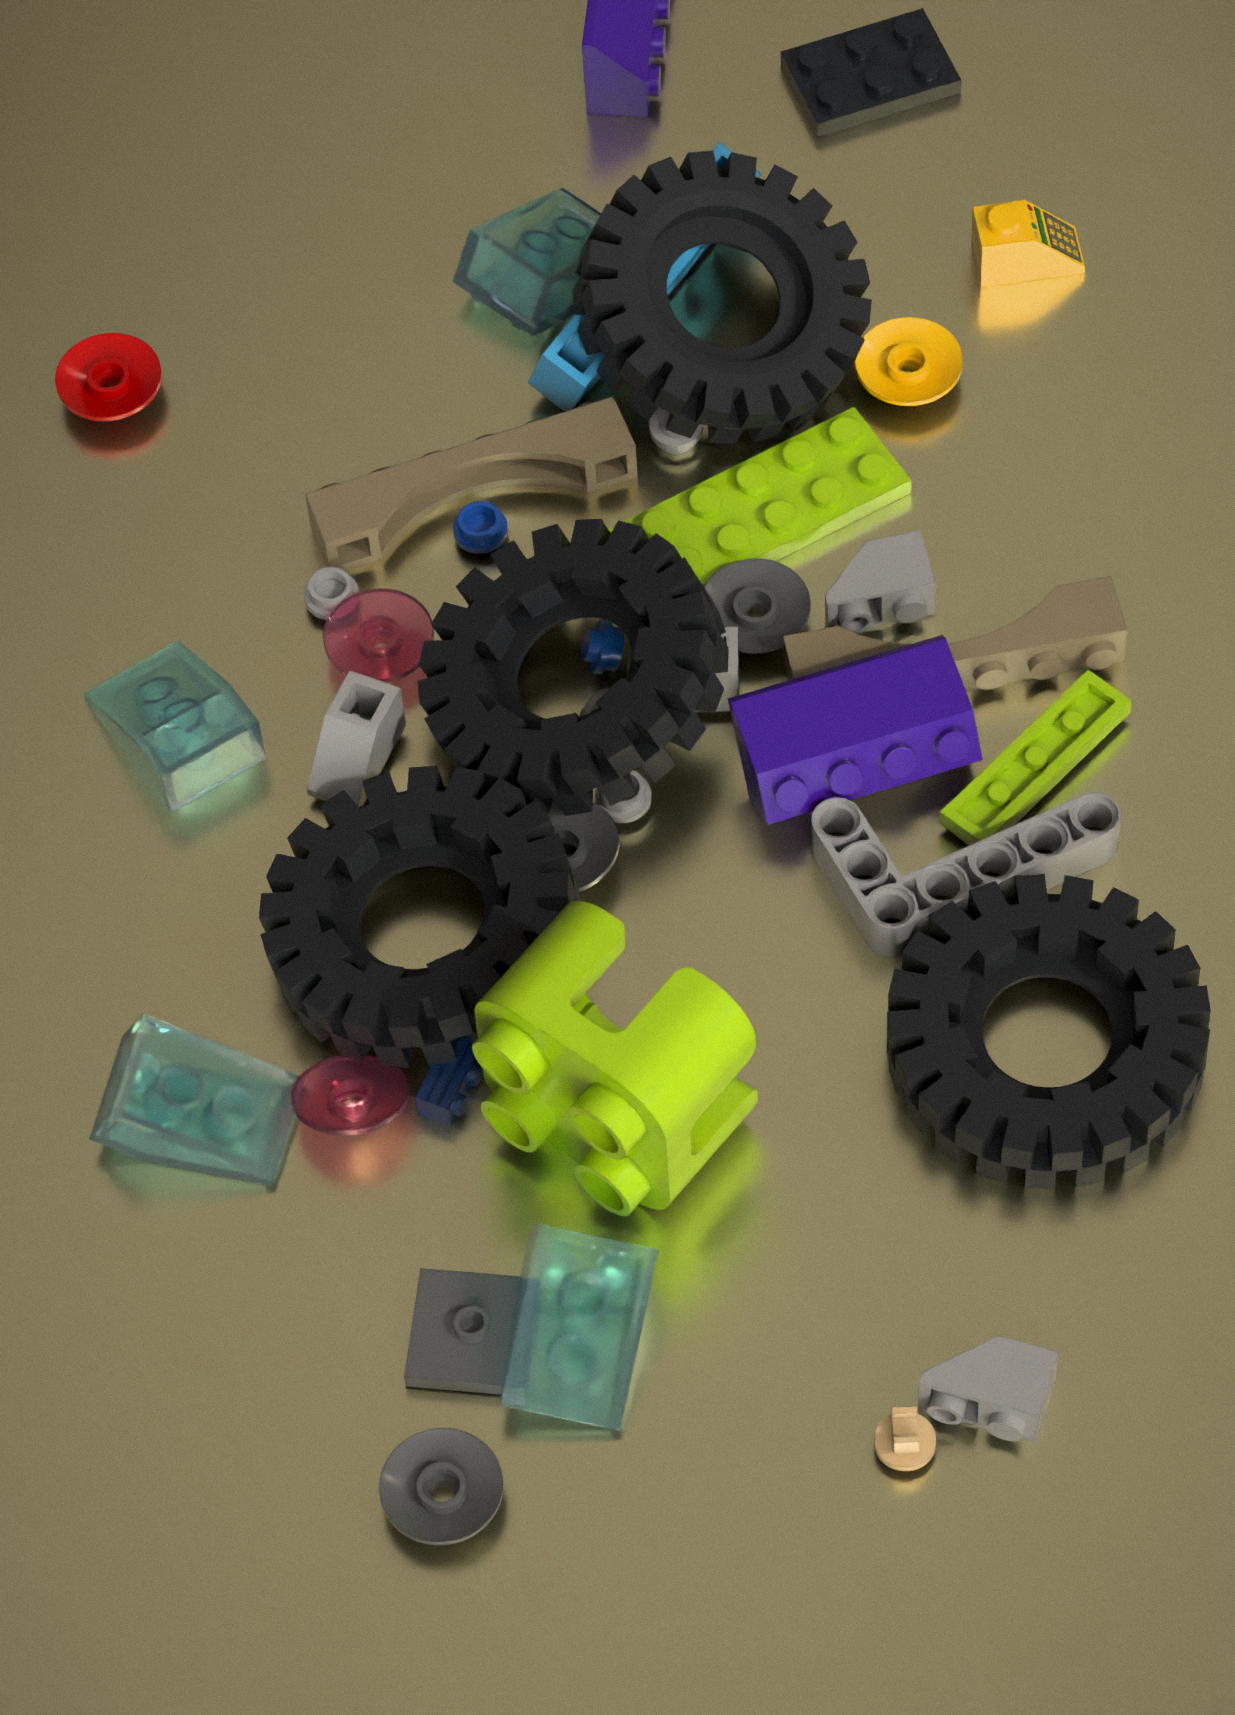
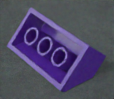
M588 0L582 39L587 115L648 117L650 97H659L661 66L654 64L655 58H664L666 29L665 27H659L660 19H669L670 0Z
M943 635L727 698L749 800L767 825L813 812L815 807L826 799L838 797L853 800L983 760L973 708L947 640Z

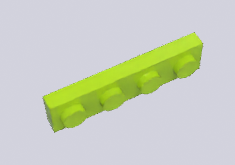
M1088 669L940 811V824L968 845L1015 825L1130 714L1132 700Z

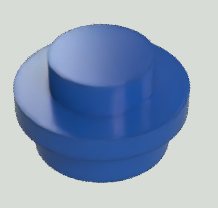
M475 501L469 503L461 509L454 521V538L461 548L471 553L483 554L494 551L507 538L508 524L506 517L495 505L489 502Z
M599 619L595 628L588 627L586 629L581 644V659L588 661L590 673L598 675L602 674L604 670L612 672L617 670L622 658L625 641L624 631L619 627H614L612 622L604 619Z

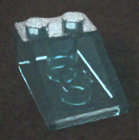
M562 187L471 228L453 282L470 293L475 301L489 306L504 316L516 329L535 336L564 322L574 312L572 290L580 277L574 273L581 251L601 213Z
M179 640L84 693L85 700L170 813L266 759L260 724L257 718L230 683Z
M143 1013L121 1038L89 1140L143 1161L270 1186L276 1176L305 1078Z
M532 1222L518 1285L499 1405L620 1431L659 1250Z

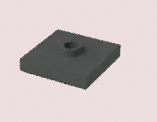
M420 1268L404 1373L406 1387L526 1397L541 1293L540 1278Z

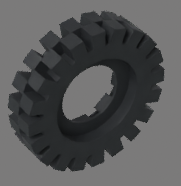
M713 151L688 152L679 169L672 157H668L648 165L641 180L636 175L629 178L616 190L610 204L606 203L581 251L574 273L580 277L572 290L574 315H586L578 330L579 337L587 355L603 353L604 358L596 372L612 392L628 383L635 391L627 406L648 421L658 407L670 412L665 430L691 439L699 424L707 425L710 443L735 444L744 429H748L752 442L776 437L786 422L794 429L811 418L821 403L825 405L856 360L865 341L861 336L870 324L872 303L871 299L862 298L863 293L870 284L865 259H848L858 242L844 220L827 227L823 222L833 205L814 188L801 200H798L790 194L798 176L774 164L766 180L755 177L756 157L733 152L729 155L723 168H717ZM720 243L746 253L748 252L757 258L772 276L779 294L778 317L769 333L760 340L746 346L721 347L697 338L683 327L674 315L667 296L668 274L672 264L681 254L702 244Z
M602 519L576 520L571 543L558 524L532 531L534 556L526 559L514 540L490 554L501 576L493 581L474 567L456 586L469 606L465 608L443 602L431 623L442 640L424 641L418 665L428 678L417 681L419 703L428 715L424 719L436 741L456 767L483 772L488 789L501 778L522 790L526 805L536 801L547 815L553 800L565 816L592 812L593 789L599 788L610 806L636 795L629 772L637 767L653 783L658 781L676 766L664 746L670 741L691 751L706 730L694 710L716 713L725 689L716 673L728 672L729 647L721 636L726 630L720 613L686 558L682 559L674 545L657 533L649 539L642 526L618 520L611 533ZM579 618L604 619L621 628L627 635L631 646L629 671L625 679L622 677L595 702L599 707L598 709L581 717L577 713L545 719L532 713L523 705L517 686L519 669L528 650L543 634L559 624Z
M437 765L410 767L407 791L397 792L390 772L362 781L369 802L360 807L356 805L345 790L321 804L320 806L328 823L327 828L324 829L305 818L287 837L295 857L276 854L266 875L273 893H261L259 919L265 933L260 935L266 956L293 1014L298 1012L303 1026L322 1043L331 1036L337 1052L363 1061L373 1046L381 1066L409 1068L414 1047L422 1048L429 1066L458 1061L455 1039L467 1035L472 1045L478 1039L474 1013L476 1004L569 902L580 901L579 890L559 833H555L551 818L536 801L526 805L521 789L501 778L488 789L483 772L461 767L455 768L446 787L443 784ZM438 866L450 868L464 874L477 886L483 898V919L477 934L463 950L460 948L427 963V968L405 969L404 967L388 965L380 961L364 945L360 932L363 909L375 890L393 876L417 867Z
M1045 874L1015 876L1014 896L1004 898L996 881L969 890L967 911L964 912L951 900L931 915L929 936L919 931L915 932L902 951V970L894 969L888 993L887 1052H889V1072L896 1095L905 1093V1113L920 1133L931 1127L935 1128V1148L957 1164L969 1152L977 1155L976 1174L1005 1183L1010 1168L1016 1167L1026 1169L1025 1187L1055 1189L1056 1171L1070 1170L1075 1187L1105 1180L1107 1162L1114 1160L1121 1171L1125 1173L1148 1160L1151 1140L1164 1147L1182 1127L1184 1109L1192 1111L1202 1086L1203 1071L1206 1066L1210 1029L1208 1028L1211 1013L1207 985L1198 986L1201 968L1189 946L1185 945L1174 950L1176 929L1156 911L1142 922L1137 919L1139 899L1113 887L1104 902L1101 903L1092 900L1094 880L1067 875L1064 877L1061 894H1048ZM1042 977L1063 979L1085 988L1099 1000L1111 1022L1112 1042L1107 1056L1094 1072L1084 1079L1069 1085L1038 1087L1025 1084L1010 1077L993 1062L983 1041L982 1026L985 1014L999 994L1021 981Z

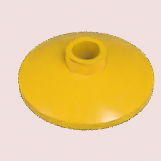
M915 317L891 319L872 328L863 337L865 341L855 360L856 374L863 387L874 397L899 406L924 405L940 399L956 385L963 365L962 351L955 337L941 325L930 320Z

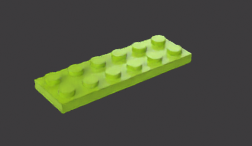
M852 407L623 522L642 526L649 539L657 533L674 545L682 559L686 558L702 585L705 586L713 574L724 566L745 559H767L776 562L911 494L912 480L857 409ZM615 526L608 529L610 533L613 531Z

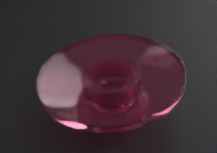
M386 588L358 592L339 603L329 615L323 631L325 652L332 665L345 676L350 670L385 683L396 681L408 676L420 667L418 664L424 641L434 640V628L431 625L432 619L423 604L407 593ZM377 644H387L384 647H374Z
M341 1055L318 1062L298 1077L291 1091L292 1108L296 1117L309 1128L331 1135H357L379 1129L396 1119L402 1113L409 1100V1084L403 1071L399 1067L381 1066L378 1058L372 1055H366L363 1061Z

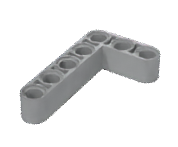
M1101 792L1085 793L902 876L860 808L846 798L834 797L819 803L812 812V854L868 947L875 954L882 957L897 958L902 956V951L916 931L929 936L930 916L952 900L964 912L967 911L969 890L996 881L1004 898L1014 896L1015 876L1045 874L1046 888L1049 890L1062 884L1065 875L1077 877L1107 863L1114 858L1118 851L1121 809L1119 804L1107 794ZM1088 827H1098V828H1101V829H1103V830H1100V831H1090V830H1088V829H1086V828H1088ZM834 832H841L846 835L837 837L831 836L829 834ZM1043 849L1053 853L1040 854L1035 851ZM994 872L1003 876L988 877L984 874ZM860 875H869L874 878L868 880H860L855 877ZM944 895L949 896L952 899L943 901L937 900L933 897ZM893 918L898 919L901 922L895 924H888L882 922V920Z

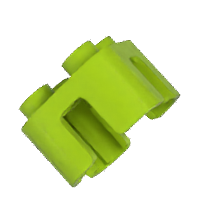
M576 900L569 902L475 1006L474 1013L478 1039L472 1045V1051L482 1067L485 1081L491 1090L488 1097L481 1103V1111L490 1126L516 1148L525 1152H534L545 1140L576 1161L578 1164L574 1167V1175L578 1183L593 1200L608 1211L619 1216H628L638 1204L651 1209L663 1210L674 1201L757 1105L758 1090L735 1077L754 1054L756 1049L755 1031L744 1011L727 992L711 979L690 967L677 970L625 1029L622 1030L599 1011L600 1009L595 1003L591 1002L586 992L624 951L626 947L625 926L621 920L604 909L585 901Z

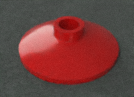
M123 333L98 334L78 342L61 358L55 373V385L62 403L74 414L94 421H114L136 414L153 400L162 381V369L155 351L141 339Z

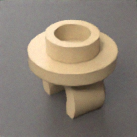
M917 1406L892 1407V1414L885 1417L876 1428L874 1436L875 1451L879 1459L894 1470H917L926 1465L935 1453V1430L925 1417L917 1413Z

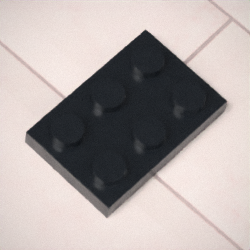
M923 8L780 52L781 67L817 138L961 94V78Z

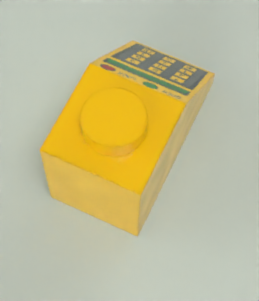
M1027 200L973 207L971 249L981 288L1085 274V265L1075 226Z

